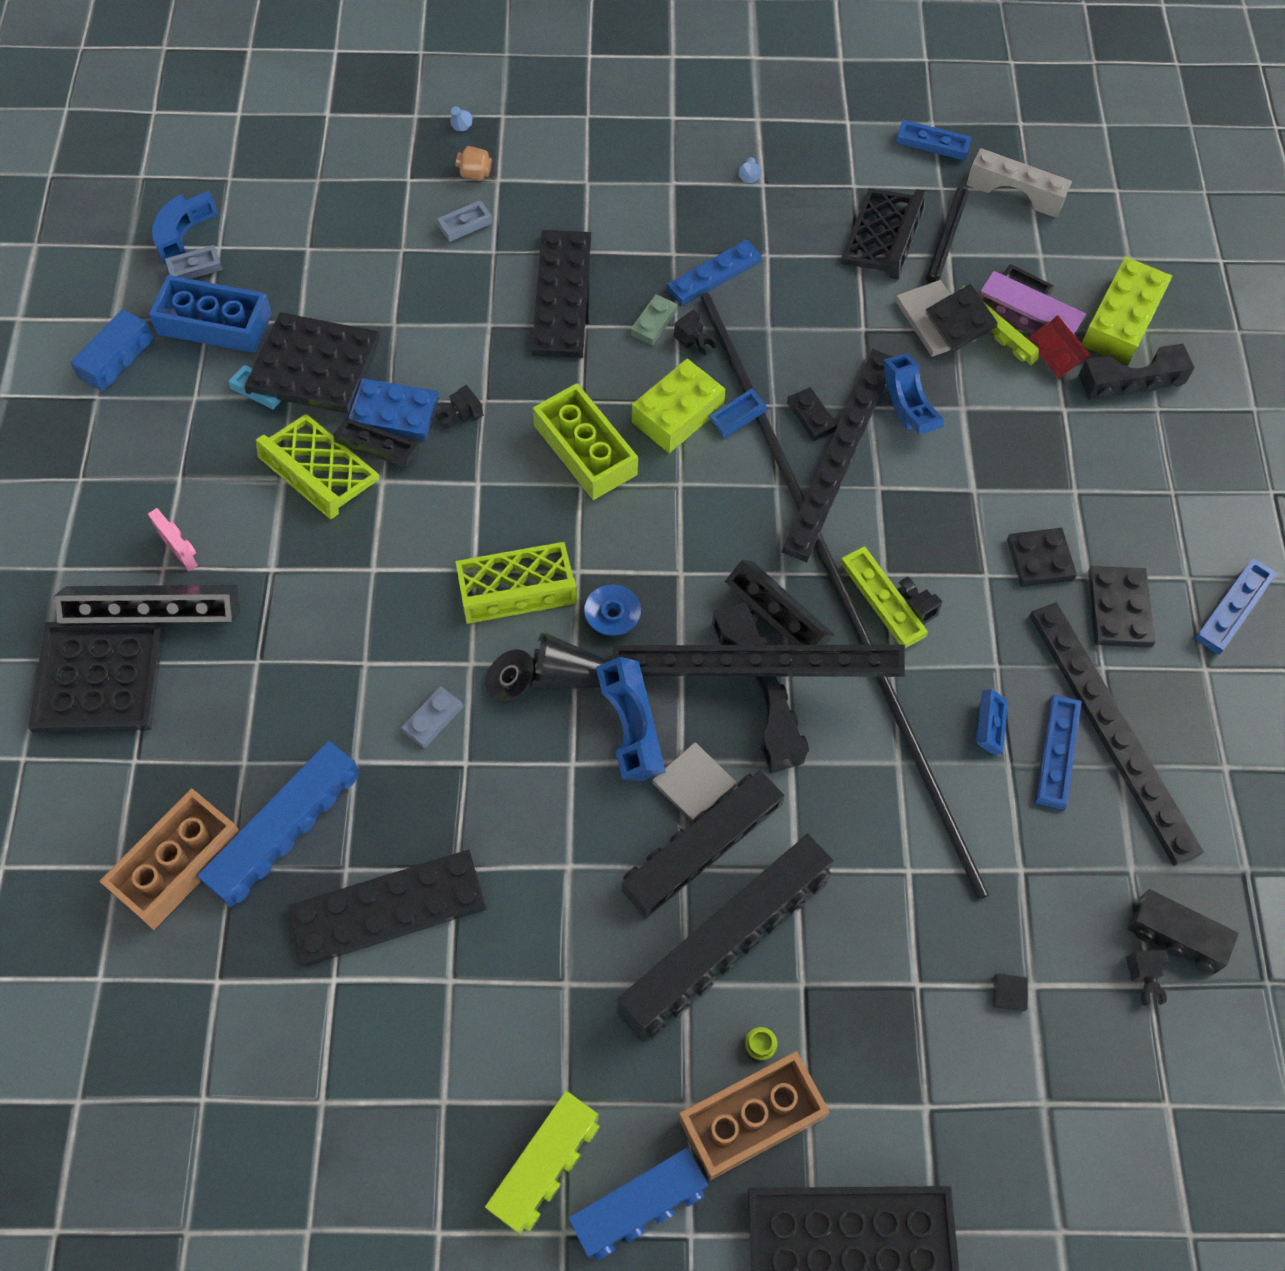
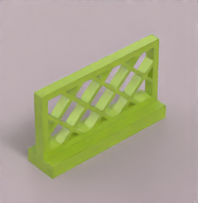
M307 414L269 438L264 434L256 439L258 458L330 520L339 514V507L379 480V474L346 446L334 442V436ZM307 425L313 430V434H297V431ZM282 440L293 441L292 448L279 447L277 443ZM310 441L312 442V449L296 448V442ZM316 442H328L331 445V449H315ZM295 455L311 456L310 463H298L295 460ZM315 456L330 457V464L314 463ZM334 457H346L349 460V465L333 464ZM313 471H329V479L316 478L313 475ZM333 472H349L348 480L332 479ZM352 472L365 473L368 477L364 480H352ZM332 486L348 487V491L339 497L331 490Z
M565 542L455 561L467 624L578 604L576 583L573 578ZM561 552V558L556 563L546 559L549 554ZM524 558L534 560L529 568L524 567L519 562ZM496 563L507 565L501 573L491 569ZM540 564L550 568L545 576L534 572ZM468 568L480 570L473 578L463 573V569ZM513 569L523 573L517 581L507 577ZM556 572L567 577L565 580H550ZM485 574L496 578L490 586L479 582ZM529 577L539 581L537 585H523ZM501 582L511 586L509 590H495ZM474 587L484 591L481 595L467 596Z

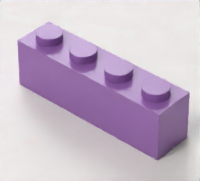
M993 271L979 294L982 301L1005 321L1031 334H1034L1055 318V316L1059 315L1076 336L1086 313L995 271Z

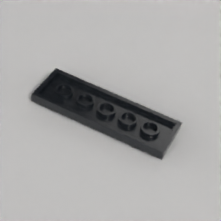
M542 230L532 356L583 358L591 232Z
M469 849L288 905L301 962L304 967L487 910Z

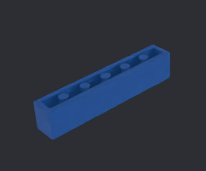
M328 741L197 877L230 908L235 903L244 900L250 892V887L258 879H263L271 871L272 864L280 856L286 855L292 849L294 841L302 833H307L313 827L315 819L323 811L329 810L334 805L337 796L344 788L348 789L355 783L360 773L355 761Z

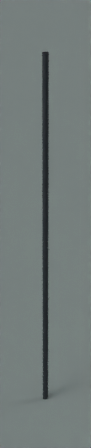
M704 293L700 297L745 393L753 388L710 294ZM763 413L756 420L798 511H800L805 498L766 414ZM820 532L815 544L816 550L860 645H873ZM876 677L978 900L989 896L988 890L888 677Z

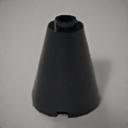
M540 632L538 641H541L540 649L535 648L533 657L535 676L529 687L530 689L601 688L596 667L606 663V659L548 633Z

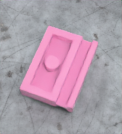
M158 508L148 513L159 536L189 572L198 565L193 557L196 554L195 549L187 539L184 541L180 537L182 534L174 522H168Z

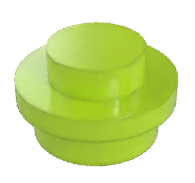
M754 1028L746 1036V1051L755 1060H768L777 1050V1038L767 1028Z

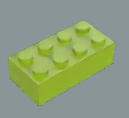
M1125 256L1081 344L1085 348L1101 355H1110L1116 361L1128 366L1170 283L1172 275Z
M578 383L533 407L535 428L592 500L599 498L638 475V456Z

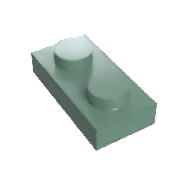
M655 294L632 326L630 335L653 346L677 312L678 304Z

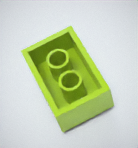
M687 358L632 404V423L670 454L709 420V415L724 406L726 389Z

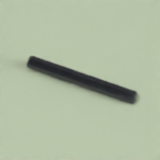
M959 187L956 189L926 277L928 281L936 282L940 280L968 198L969 191L967 188Z

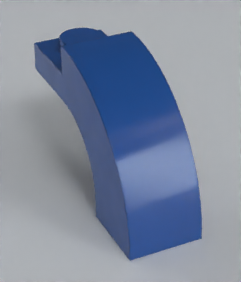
M209 191L185 200L181 194L170 200L158 212L153 222L152 236L163 264L166 263V258L186 253L182 239L188 229L218 215L214 199Z
M908 353L884 359V372L888 392L903 426L907 430L913 428L918 434L929 433L943 428L942 416L931 406L923 392L919 364Z

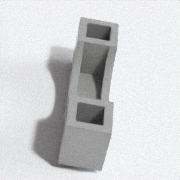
M980 148L972 164L966 185L986 193L1000 186L1015 187L1029 196L1034 210L1057 218L1072 181Z

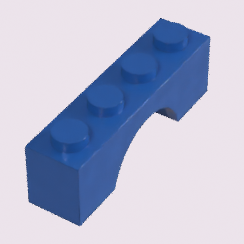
M618 657L597 666L596 670L602 695L615 707L623 728V741L620 748L616 750L622 779L642 782L666 773L639 661Z

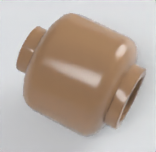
M467 146L463 153L458 152L455 166L460 168L461 177L483 181L485 177L490 175L492 158H489V153L486 150Z

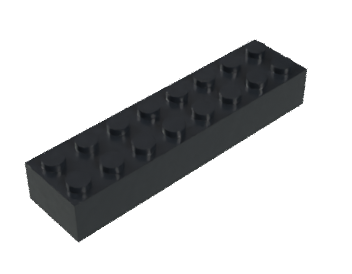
M808 833L804 835L617 998V1013L642 1042L647 1037H650L652 1040L656 1038L666 1028L665 1022L672 1015L678 1018L690 1007L688 1002L696 994L701 997L708 992L714 985L712 981L718 974L727 975L737 965L736 960L743 952L747 956L759 946L760 942L758 940L766 932L769 935L773 934L783 924L781 920L788 912L794 915L806 903L804 899L811 892L813 895L818 894L828 883L826 880L832 874L829 870L834 860Z

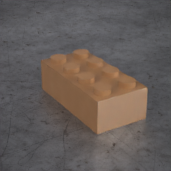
M191 788L99 882L150 928L155 930L201 882L197 875L240 831L232 821Z
M796 1051L680 1112L678 1121L708 1181H711L825 1119L830 1111Z

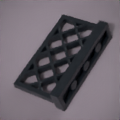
M868 188L842 255L841 264L890 272V278L900 279L925 210L926 190L916 189L914 195ZM871 199H882L884 202L874 206L871 203ZM898 202L908 203L907 206L897 209L894 205ZM889 207L892 211L885 216L879 213V211ZM874 214L877 218L876 220L869 223L864 220L865 217ZM898 218L901 223L893 227L888 224V221ZM879 225H883L886 229L877 234L872 230ZM867 231L871 237L860 241L857 236ZM891 235L894 241L884 245L881 239ZM875 242L879 248L869 252L865 246ZM859 249L864 254L859 257L850 256V253ZM883 253L887 257L886 262L874 259V257Z

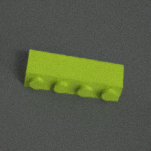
M565 1091L485 1208L519 1235L524 1229L529 1232L541 1215L537 1211L544 1199L550 1202L560 1188L561 1184L557 1180L563 1171L570 1172L581 1155L577 1151L584 1140L590 1143L600 1128L597 1124L599 1114L568 1091Z

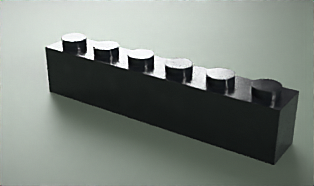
M238 585L65 586L54 595L57 623L232 622L240 612Z
M761 770L753 776L749 773L743 777L737 784L738 788L731 794L729 792L722 794L715 802L716 806L709 812L706 810L700 812L693 819L691 827L686 831L683 828L678 830L670 838L669 841L671 843L664 849L660 847L655 849L646 858L648 862L639 869L637 866L633 867L624 875L622 892L645 919L782 806L785 795Z

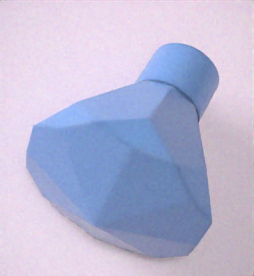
M458 106L451 109V126L456 131H466L472 125L473 116L467 110L460 109Z
M749 157L739 167L738 176L745 183H754L761 178V168L759 164L755 163L754 158Z

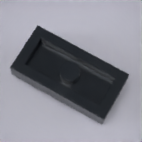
M811 387L788 396V405L813 441L836 431L838 425Z

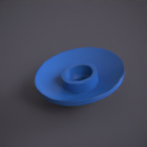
M605 585L594 590L589 595L585 603L584 613L587 623L594 631L605 636H620L630 632L637 625L641 616V605L638 597L630 589L620 585ZM614 612L618 616L610 617L608 614Z

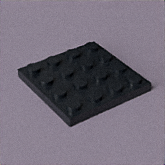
M279 312L245 383V392L247 394L252 392L276 397L277 400L348 414L378 344L379 331Z
M45 622L28 729L32 733L151 730L164 623Z

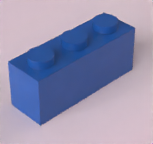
M122 309L70 363L79 379L103 392L133 362L134 358L144 348L148 347L154 338L146 321Z

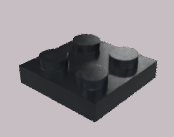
M971 283L926 309V315L952 353L998 326V322Z
M1063 528L1009 534L1007 542L1021 587L1075 580L1077 572Z

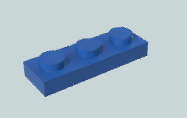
M903 120L896 143L965 161L972 137Z

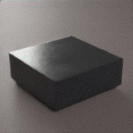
M996 973L994 975L993 1007L1026 1011L1028 1009V977Z

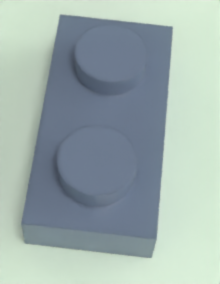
M479 200L437 218V223L447 240L451 242L492 224L493 220L492 215L482 201Z
M214 245L165 259L171 276L193 279L223 270Z
M440 686L401 727L402 732L425 749L461 711L463 703Z

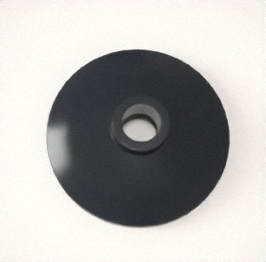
M520 649L510 650L500 655L490 666L485 678V689L488 696L498 703H510L520 698L529 689L535 676V662L532 656Z

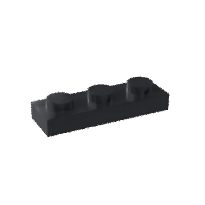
M346 418L334 433V442L405 468L408 467L419 451V443Z

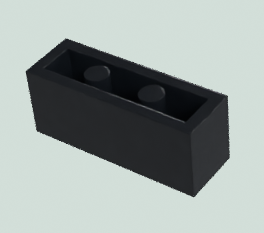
M1151 889L1139 898L1127 930L1135 933L1138 939L1147 943H1155L1165 948L1168 954L1178 958H1185L1195 963L1194 965L1198 969L1215 974L1228 965L1239 934Z

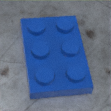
M362 378L349 419L394 435L426 440L438 404L439 392Z

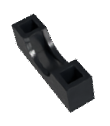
M1184 343L1159 347L1151 365L1144 368L1124 366L1110 355L1086 359L1079 373V378L1089 400L1097 398L1106 399L1115 395H1130L1139 391H1154L1162 387L1181 386L1186 384L1195 367Z

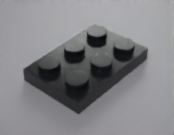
M1091 566L1088 570L1095 645L1152 648L1156 642L1146 568Z

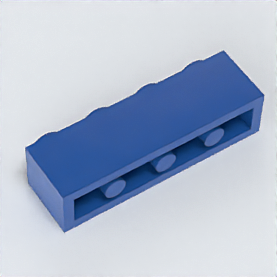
M687 1147L568 1219L588 1259L595 1256L597 1261H600L616 1251L613 1245L623 1238H626L629 1243L646 1233L643 1226L653 1220L659 1225L675 1215L673 1208L683 1202L689 1207L704 1198L705 1195L702 1191L707 1188L708 1183Z

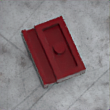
M1059 315L1055 316V318L1028 338L1039 349V356L1059 380L1090 356L1089 352Z

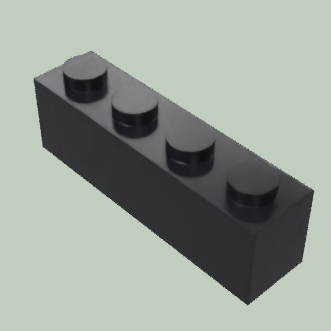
M741 560L724 581L793 645H826L835 635L753 561Z

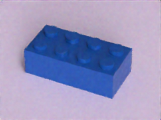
M171 275L166 276L149 313L157 335L256 353L272 315L266 293Z

